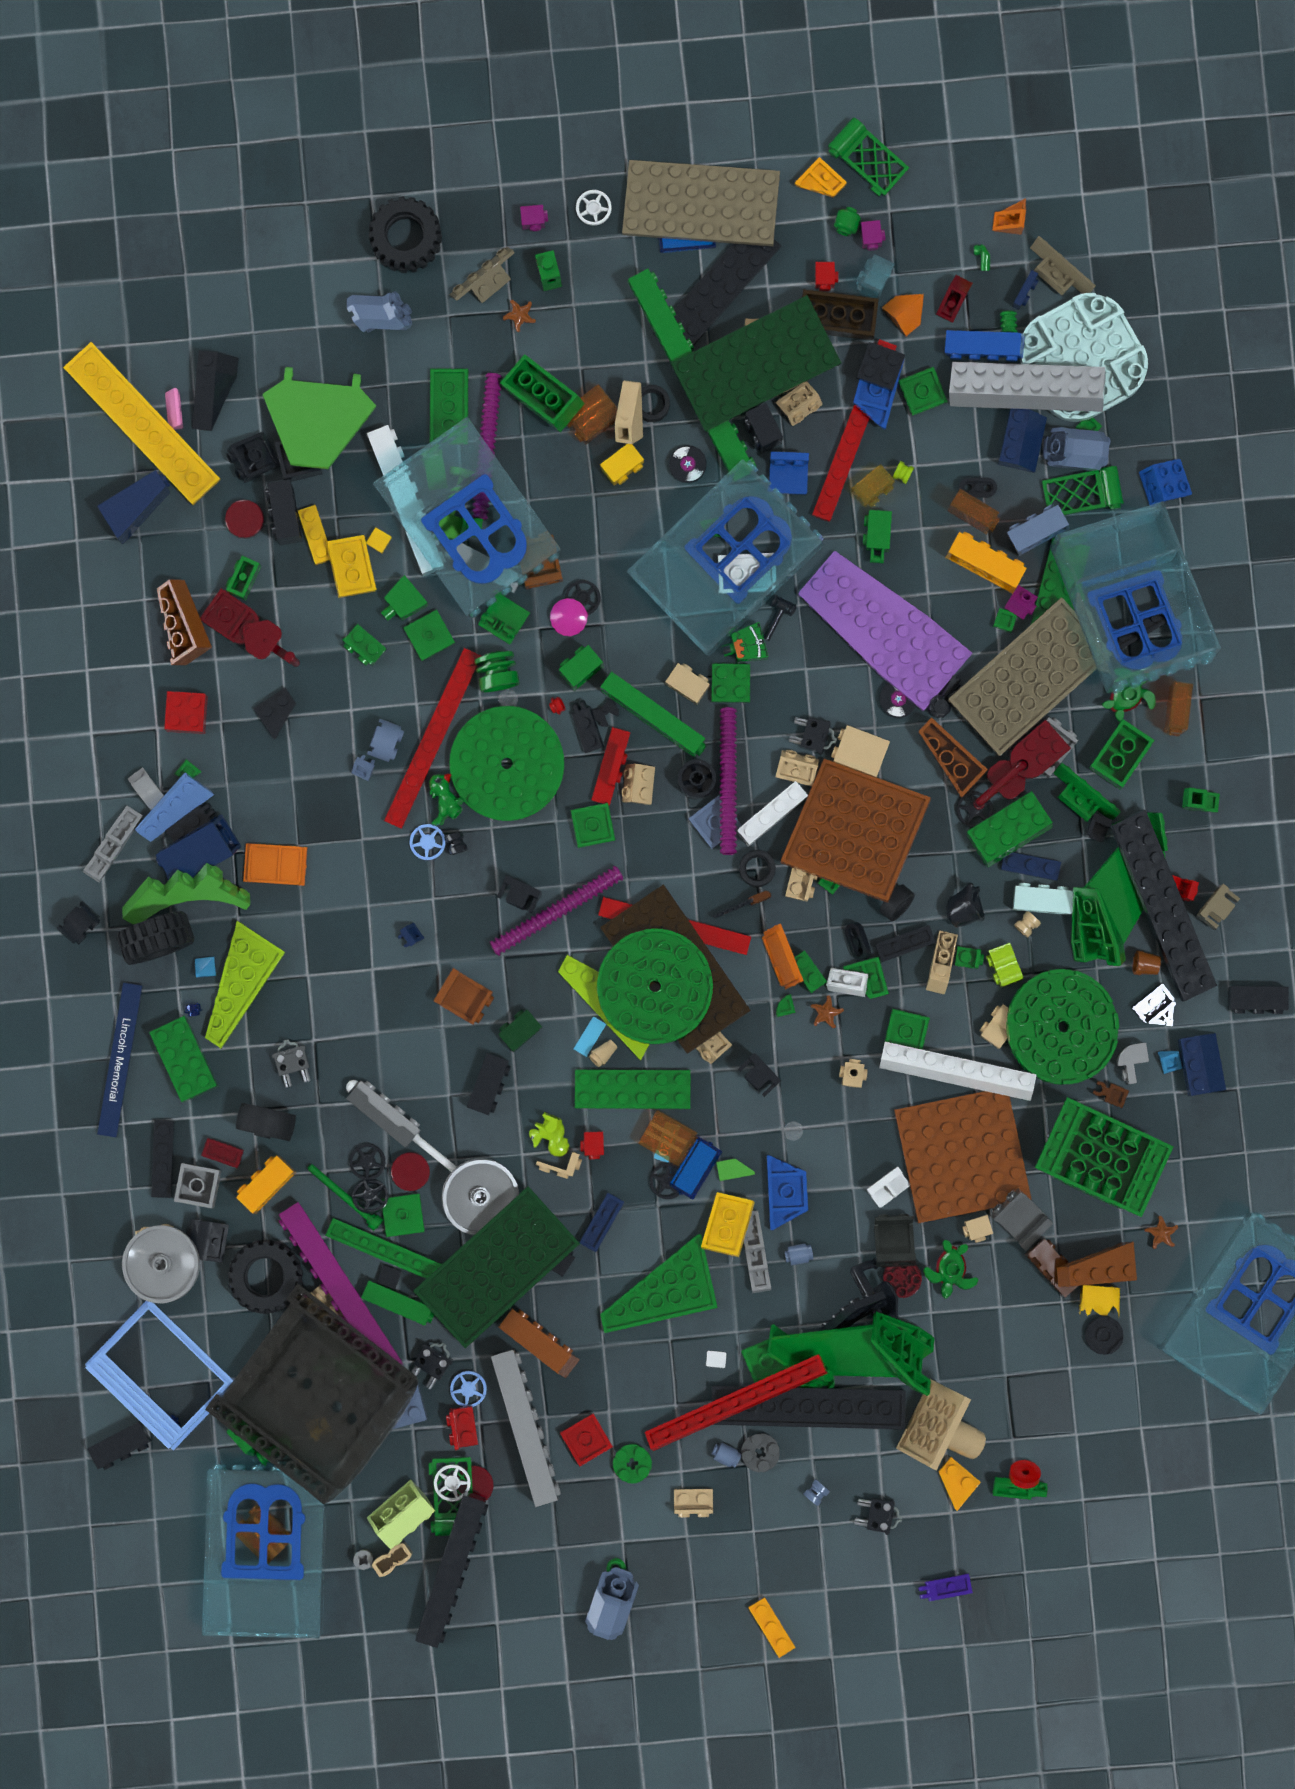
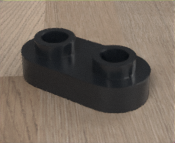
M965 478L959 484V492L966 498H990L997 491V484L991 478ZM986 485L991 488L988 492L984 490ZM965 486H971L972 490L966 491Z
M858 922L848 924L845 928V935L853 957L856 960L867 959L871 954V948L863 926Z

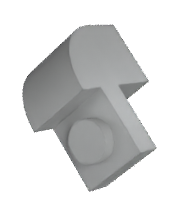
M143 767L128 778L132 787L150 810L164 797V794Z
M1146 1043L1127 1046L1117 1057L1116 1067L1124 1066L1122 1077L1123 1081H1127V1085L1137 1083L1134 1064L1149 1062Z

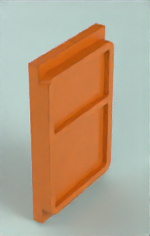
M246 844L243 882L305 886L307 847Z
M778 924L767 929V931L763 932L762 940L780 985L784 986L785 989L796 986V984L803 981L782 925Z

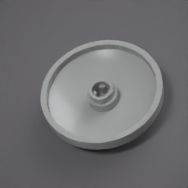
M485 1158L471 1159L458 1165L448 1175L442 1189V1206L447 1218L457 1229L464 1233L475 1235L519 1195V1190L513 1175L502 1164Z
M158 1225L143 1229L130 1240L123 1254L122 1270L126 1283L137 1296L152 1303H168L180 1299L194 1286L199 1275L200 1258L194 1242L187 1234L175 1227Z

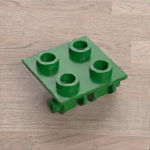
M498 593L487 611L481 616L478 625L510 645L530 612Z

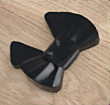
M610 698L607 699L605 705L599 709L592 710L595 720L602 727H608L605 717L608 713L619 716V708Z

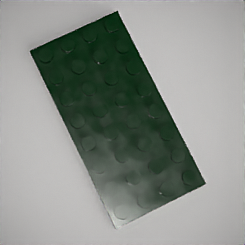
M808 295L671 363L705 432L841 365V361Z
M528 1186L414 1290V1293L466 1349L578 1247L580 1243Z

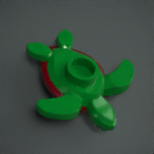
M1116 668L1113 670V675L1119 676L1123 680L1115 685L1110 700L1104 701L1102 707L1106 709L1111 708L1112 711L1116 712L1115 718L1117 721H1121L1124 718V712L1136 708L1142 698L1146 701L1149 709L1155 707L1156 699L1154 693L1149 689L1142 688V685L1149 678L1148 671L1139 672L1134 679L1129 669Z
M944 1240L942 1246L945 1251L937 1260L936 1272L929 1267H925L924 1275L931 1283H942L941 1295L944 1299H947L953 1292V1285L958 1286L962 1290H968L977 1285L978 1278H963L966 1273V1262L962 1254L968 1250V1245H959L957 1248L952 1246L949 1241Z

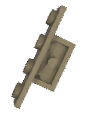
M1040 236L1037 237L1030 249L1040 256L1043 261L1034 271L1060 295H1063L1071 286H1074L1082 294L1091 293L1096 285Z
M509 247L501 248L493 259L485 261L481 266L482 268L477 272L471 273L464 283L456 285L452 290L453 292L449 294L451 298L458 301L471 290L481 303L485 302L511 280L501 264L515 252Z

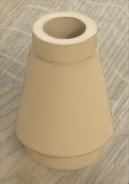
M609 1040L591 1051L592 1054L589 1058L597 1067L604 1066L618 1047L612 1040Z

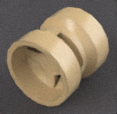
M1027 911L1023 915L1022 921H1017L1014 926L1028 938L1032 934V929L1038 928L1041 923L1033 914Z

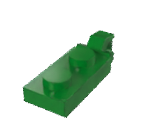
M995 1477L993 1496L1028 1500L1036 1496L1047 1497L1048 1484L1039 1482L1033 1488L1024 1489L1014 1485L1010 1478Z

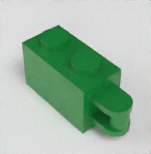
M869 510L868 515L864 516V526H867V534H863L862 545H866V551H871L870 563L883 564L884 552H889L892 511ZM874 551L881 552V556L874 555Z

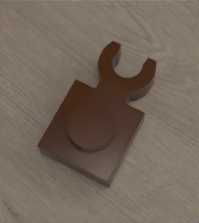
M1098 1081L1096 1084L1102 1087V1091H1093V1094L1095 1096H1106L1104 1102L1122 1109L1129 1090L1112 1083L1107 1088L1103 1082Z

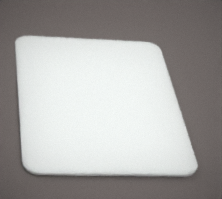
M707 1351L706 1366L725 1368V1352Z

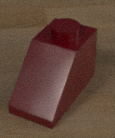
M955 275L936 315L953 323L973 283Z

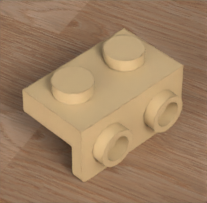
M641 764L626 765L623 774L622 802L644 805L652 804L655 767Z

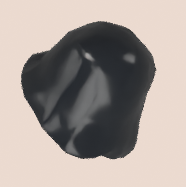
M969 883L957 894L949 897L946 915L954 927L966 926L985 919L979 897L981 890L979 886L975 887L973 883Z

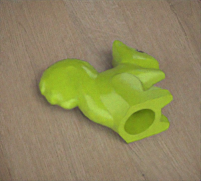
M544 1112L542 1115L545 1119L543 1124L536 1122L535 1126L538 1129H531L529 1131L533 1146L536 1148L542 1138L549 1140L548 1151L551 1155L556 1157L564 1156L568 1152L569 1143L568 1139L564 1138L565 1129L562 1119Z

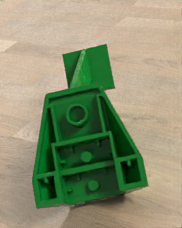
M1147 812L1165 856V851H1168L1163 814ZM1119 847L1085 887H1073L1071 944L1074 961L1089 962L1102 959L1106 960L1107 965L1121 966L1126 960L1124 943L1144 908Z
M879 1312L874 1313L873 1325L788 1335L774 1324L771 1325L767 1354L786 1368L819 1354L822 1357L826 1370L833 1371V1376L897 1377L914 1391L926 1396L930 1395L931 1380L922 1374L923 1358L934 1350V1337L920 1327Z

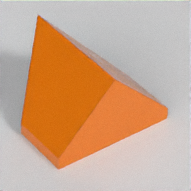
M1026 198L1002 211L995 212L992 231L1022 235L1026 215Z
M924 294L898 295L881 308L905 337L921 324Z

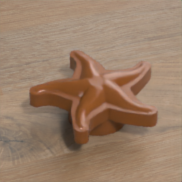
M510 300L513 310L503 316L504 321L508 319L514 321L517 332H520V327L523 323H536V320L528 315L532 306L531 301L527 305L520 307L514 300Z
M829 995L823 1006L818 1004H811L810 1006L818 1013L814 1026L826 1021L833 1029L836 1028L833 1022L834 1016L844 1011L843 1008L836 1009L832 1007Z
M1158 1216L1159 1223L1157 1227H1150L1144 1230L1154 1236L1152 1248L1156 1249L1157 1245L1161 1242L1174 1247L1175 1244L1171 1241L1170 1235L1178 1229V1225L1167 1227L1162 1216Z

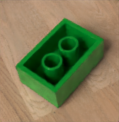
M1122 719L1089 769L1121 790L1155 740Z

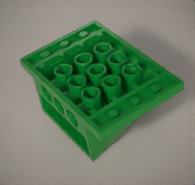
M1067 1097L1036 1163L1035 1169L1051 1175L1050 1177L1095 1199L1142 1217L1174 1146Z

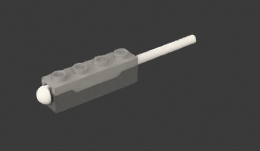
M351 1080L347 1083L346 1090L350 1094L346 1099L401 1145L407 1148L414 1141L449 1171L452 1172L457 1167L420 1137L419 1133L421 1130L418 1128L420 1124L412 1117L408 1120L403 1116L405 1112L396 1105L394 1108L389 1104L390 1099L383 1093L379 1096L374 1092L375 1087L370 1082L366 1081L364 1083Z

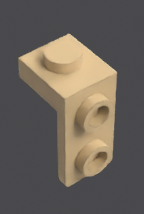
M572 1152L567 1170L539 1161L536 1162V1165L539 1166L538 1170L550 1173V1170L557 1171V1176L568 1179L569 1176L573 1177L575 1169L579 1170L582 1159H579L580 1154Z

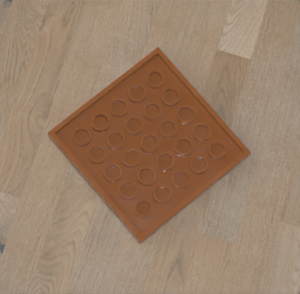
M823 759L782 856L781 863L888 903L930 804L931 797Z
M984 1091L894 1110L918 1223L994 1208L999 1203L1002 1204L1012 1190L1018 1188L1032 1200L1010 1096Z

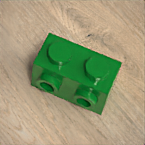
M244 556L237 560L233 569L235 572L226 583V591L246 601L261 569L260 563Z

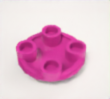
M571 598L558 601L550 613L552 627L563 636L579 634L584 629L588 619V612L579 601Z

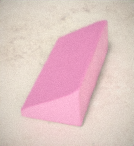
M173 388L165 393L168 424L174 430L183 428L180 392L177 388Z

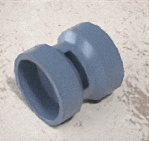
M815 1479L812 1487L803 1494L816 1506H819L821 1499L827 1496L830 1491Z

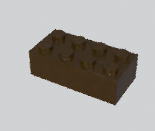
M803 289L802 297L808 295L827 335L873 341L878 298Z

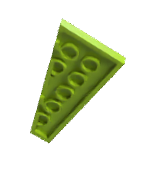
M238 921L236 922V928L205 1036L207 1040L221 1049L285 954L284 951Z
M567 955L558 973L641 1061L650 1044L640 1043L625 1037L609 1023L601 1009L597 994L599 972Z

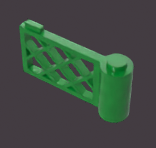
M854 117L828 145L830 155L836 159L839 157L873 186L871 190L877 196L881 194L885 196L909 169L902 160ZM866 136L873 141L872 149H863L862 141ZM876 151H884L887 154V161L877 162ZM860 152L861 162L853 163L848 158L851 153ZM863 152H873L874 162H864ZM888 164V174L878 175L877 165ZM890 164H898L903 170L899 174H891ZM864 165H874L875 175H867L864 172ZM888 177L889 186L884 190L878 185V178Z
M1117 466L1042 481L1046 506L1051 505L1054 500L1064 505L1061 509L1064 516L1101 508H1109L1110 511L1121 509V505L1124 504ZM1095 475L1096 484L1093 488L1083 483L1088 476ZM1073 479L1079 483L1074 492L1065 487L1068 480ZM1055 483L1060 486L1055 496L1048 492L1047 484ZM1081 485L1090 490L1085 500L1076 494ZM1062 489L1072 494L1066 503L1057 498ZM1094 493L1099 496L1101 504L1092 505L1087 500ZM1074 496L1083 502L1077 509H1073L1068 505Z
M471 1457L432 1458V1462L429 1463V1475H433L435 1521H431V1533H435V1536L450 1535L457 1512L451 1511L453 1509L458 1511L456 1505L461 1501L460 1499L453 1504L451 1501L445 1500L452 1507L447 1512H439L438 1505L443 1499L441 1498L438 1501V1494L434 1488V1479L438 1472L437 1463L451 1465L449 1462H455L454 1465H457L459 1462H467V1473L471 1482L468 1492L473 1493ZM450 1468L445 1475L447 1476L451 1470L455 1471V1468ZM460 1472L457 1473L460 1476V1480L463 1479L464 1481H467V1479L464 1477L465 1474L462 1475ZM439 1475V1477H440L441 1479L437 1482V1487H438V1484H439L442 1480H444L440 1475ZM457 1489V1493L459 1495H462V1493ZM448 1490L444 1496H447L451 1491Z

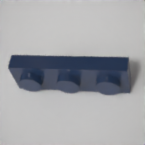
M1011 853L1003 858L1001 870L1058 881L1061 862Z
M607 1193L579 1243L597 1252L622 1208L624 1201Z

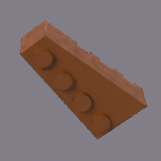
M168 580L157 588L161 613H164L165 623H163L164 630H167L169 638L167 646L168 649H171L172 654L170 662L171 665H187L211 649L212 646L185 580Z
M932 717L918 731L962 798L988 769Z
M1134 1241L1118 1243L1115 1246L1105 1248L1097 1253L1057 1267L1058 1287L1137 1280Z
M512 1309L499 1328L557 1374L566 1378L580 1360L572 1354L573 1350L565 1344L563 1346L557 1342L558 1338L550 1332L548 1334L543 1332L542 1329L544 1327L536 1321L530 1322L527 1319L529 1316L520 1309L518 1312Z

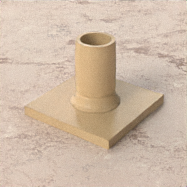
M930 1379V1395L922 1394L896 1449L937 1471L947 1449L969 1459H974L981 1454L985 1446L986 1437L977 1428L961 1421L971 1399Z

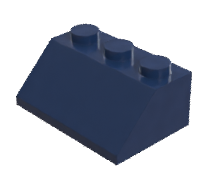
M1010 409L998 465L1035 473L1047 417L1030 409Z
M1216 1033L1179 1039L1178 1046L1188 1097L1226 1090Z

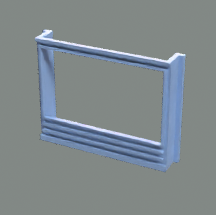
M145 1301L85 1364V1368L168 1449L171 1448L173 1451L238 1384L234 1378L228 1376L154 1303ZM148 1310L224 1382V1385L182 1428L106 1355Z

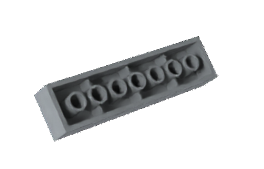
M952 362L949 389L950 406L1103 412L1106 382L1105 367Z
M512 1349L492 1355L491 1359L535 1507L558 1501V1496L561 1495L558 1482L554 1483L555 1470L553 1464H549L547 1460L550 1456L547 1445L543 1446L541 1440L544 1439L542 1427H538L536 1423L539 1417L536 1408L531 1406V1401H533L531 1390H527L525 1386L528 1379L525 1370L521 1371L519 1364L522 1363L520 1353Z

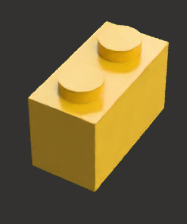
M626 444L601 463L600 468L614 486L617 483L621 485L628 479L627 476L630 473H637L643 468L644 459L632 444Z

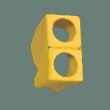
M1081 1285L1079 1314L1085 1310L1088 1316L1093 1309L1101 1316H1107L1114 1306L1118 1311L1119 1318L1120 1288Z

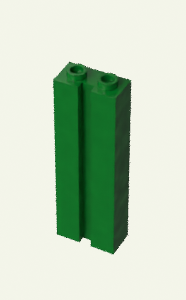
M611 672L600 688L603 694L693 758L696 755L700 756L705 750V738L615 673Z

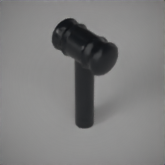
M778 595L773 596L770 602V606L775 607L777 611L763 636L767 641H770L783 614L792 616L797 608L796 604H792V602Z

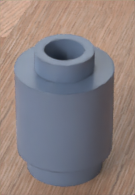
M811 1244L787 1247L788 1251H784L786 1263L790 1262L791 1266L809 1263V1260H813Z
M723 1442L719 1445L715 1444L711 1453L714 1455L713 1460L734 1468L737 1466L742 1455L737 1449Z

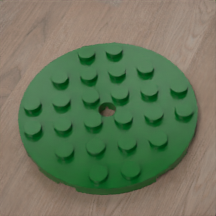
M500 706L480 712L461 728L451 748L450 774L457 793L460 797L464 798V802L471 809L494 820H520L539 812L557 793L564 774L563 749L555 731L543 718L520 707ZM505 758H509L513 762L512 767L509 769H505L501 765L502 760Z
M645 929L625 936L609 950L598 973L597 994L605 1017L622 1035L644 1044H666L685 1037L703 1020L712 999L713 979L705 956L692 941L670 930ZM653 981H657L661 985L660 990L657 992H653L649 988L650 983Z
M1055 969L1032 977L1017 991L1008 1009L1006 1032L1013 1055L1028 1073L1036 1074V1078L1047 1083L1069 1085L1093 1077L1110 1061L1118 1043L1119 1018L1112 1003V998L1100 983L1079 971ZM1061 1021L1067 1024L1065 1032H1060L1058 1026Z

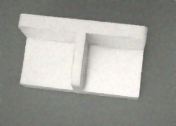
M896 1167L866 1190L878 1207L881 1208L907 1189L910 1183L904 1177L899 1167Z

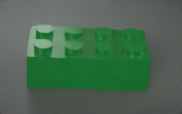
M525 354L500 382L508 393L560 433L585 404L575 392Z
M1031 791L968 830L967 837L987 868L1052 829L1053 822Z
M186 1016L149 1032L181 1102L185 1103L219 1087Z

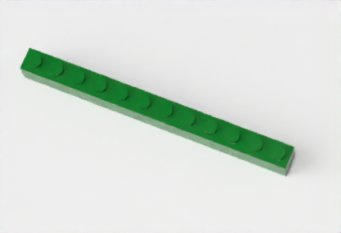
M646 269L629 278L628 284L670 363L692 353L694 347L690 339L686 340L683 333L685 330L681 322L677 323L674 316H676L672 305H667L665 301L667 296L663 288H658L656 284L658 279L654 271L650 272L649 269ZM727 421L707 431L734 483L755 473L756 463L752 457H748L746 454L747 446L743 440L740 441L736 434L739 432L734 423L731 424Z

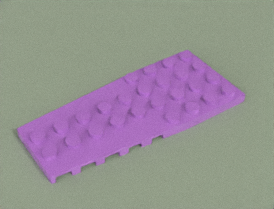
M836 551L830 555L798 593V596L802 597L809 604V607L813 611L815 610L854 651L856 650L873 670L922 711L928 707L930 700L939 694L951 677L956 674L972 655L971 651L930 617Z

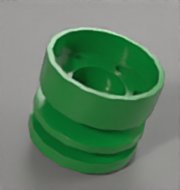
M496 651L474 660L476 666H482L476 669L477 673H486V676L478 680L482 693L501 691L520 684L518 671L508 670V668L516 665L515 661H507L514 658V652Z

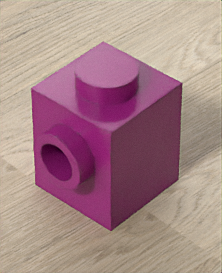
M543 205L520 207L522 230L540 231L541 228H545V222H548L547 210H543Z
M880 220L861 222L862 248H867L868 251L878 250V247H882V241H885V230H881Z
M1018 585L1004 608L1024 620L1026 615H1031L1037 607L1034 603L1038 597Z

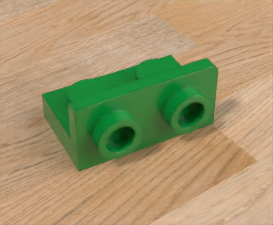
M358 624L346 638L342 639L345 643L343 647L351 654L353 652L359 655L357 659L365 666L367 664L373 666L387 650Z

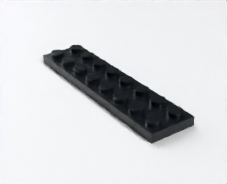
M775 239L773 246L733 243L674 309L676 313L674 318L677 323L681 322L685 332L683 335L686 340L690 339L694 346L779 251L782 245Z

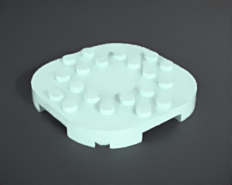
M1096 293L1077 295L1046 314L1036 317L1023 332L1025 340L1023 359H1020L1021 364L1105 367L1106 382L1103 412L1135 394L1145 379L1148 369L1146 350L1143 345L1141 346L1124 316L1123 309L1109 297L1097 295ZM1048 410L1054 416L1070 422L1089 420L1102 413L1094 411Z

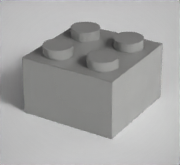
M181 1163L174 1202L214 1209L222 1171Z

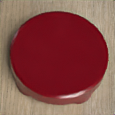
M239 500L228 508L225 522L227 528L234 536L246 539L257 535L262 530L264 516L256 503L249 500Z
M411 1152L404 1153L394 1161L391 1168V1176L399 1188L406 1191H416L422 1188L429 1180L430 1167L426 1159L421 1155Z
M916 1264L915 1266L886 1267L883 1273V1281H888L892 1285L899 1298H907L915 1294L920 1288L922 1275Z
M472 1466L473 1494L485 1497L486 1500H488L493 1492V1478L487 1469L480 1466ZM467 1484L459 1486L458 1490L462 1494L466 1490Z

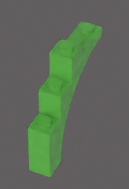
M206 863L194 878L188 873L177 870L165 885L159 880L147 877L122 907V918L134 925L147 920L158 911L171 905L196 900L220 901L247 910L250 906V893L243 888L233 885L229 880H224L223 871L216 866Z

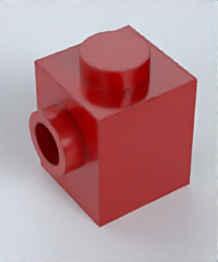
M815 262V289H819V291L834 289L835 283H838V271H835V262Z
M584 1132V1140H580L581 1152H585V1156H589V1159H600V1155H604L603 1132Z

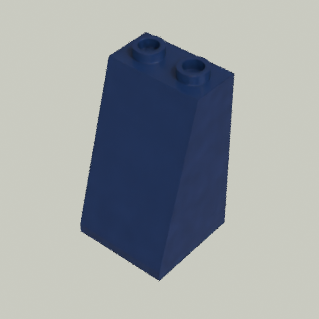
M155 470L97 506L121 544H124L170 494L168 489L170 484L163 473L158 474Z
M220 814L160 850L156 854V860L158 865L164 868L168 880L177 870L188 873L194 878L206 863L212 866L219 864L233 856L241 845L223 815Z

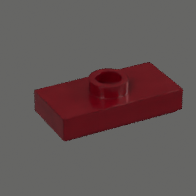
M207 1138L201 1156L238 1169L244 1150Z

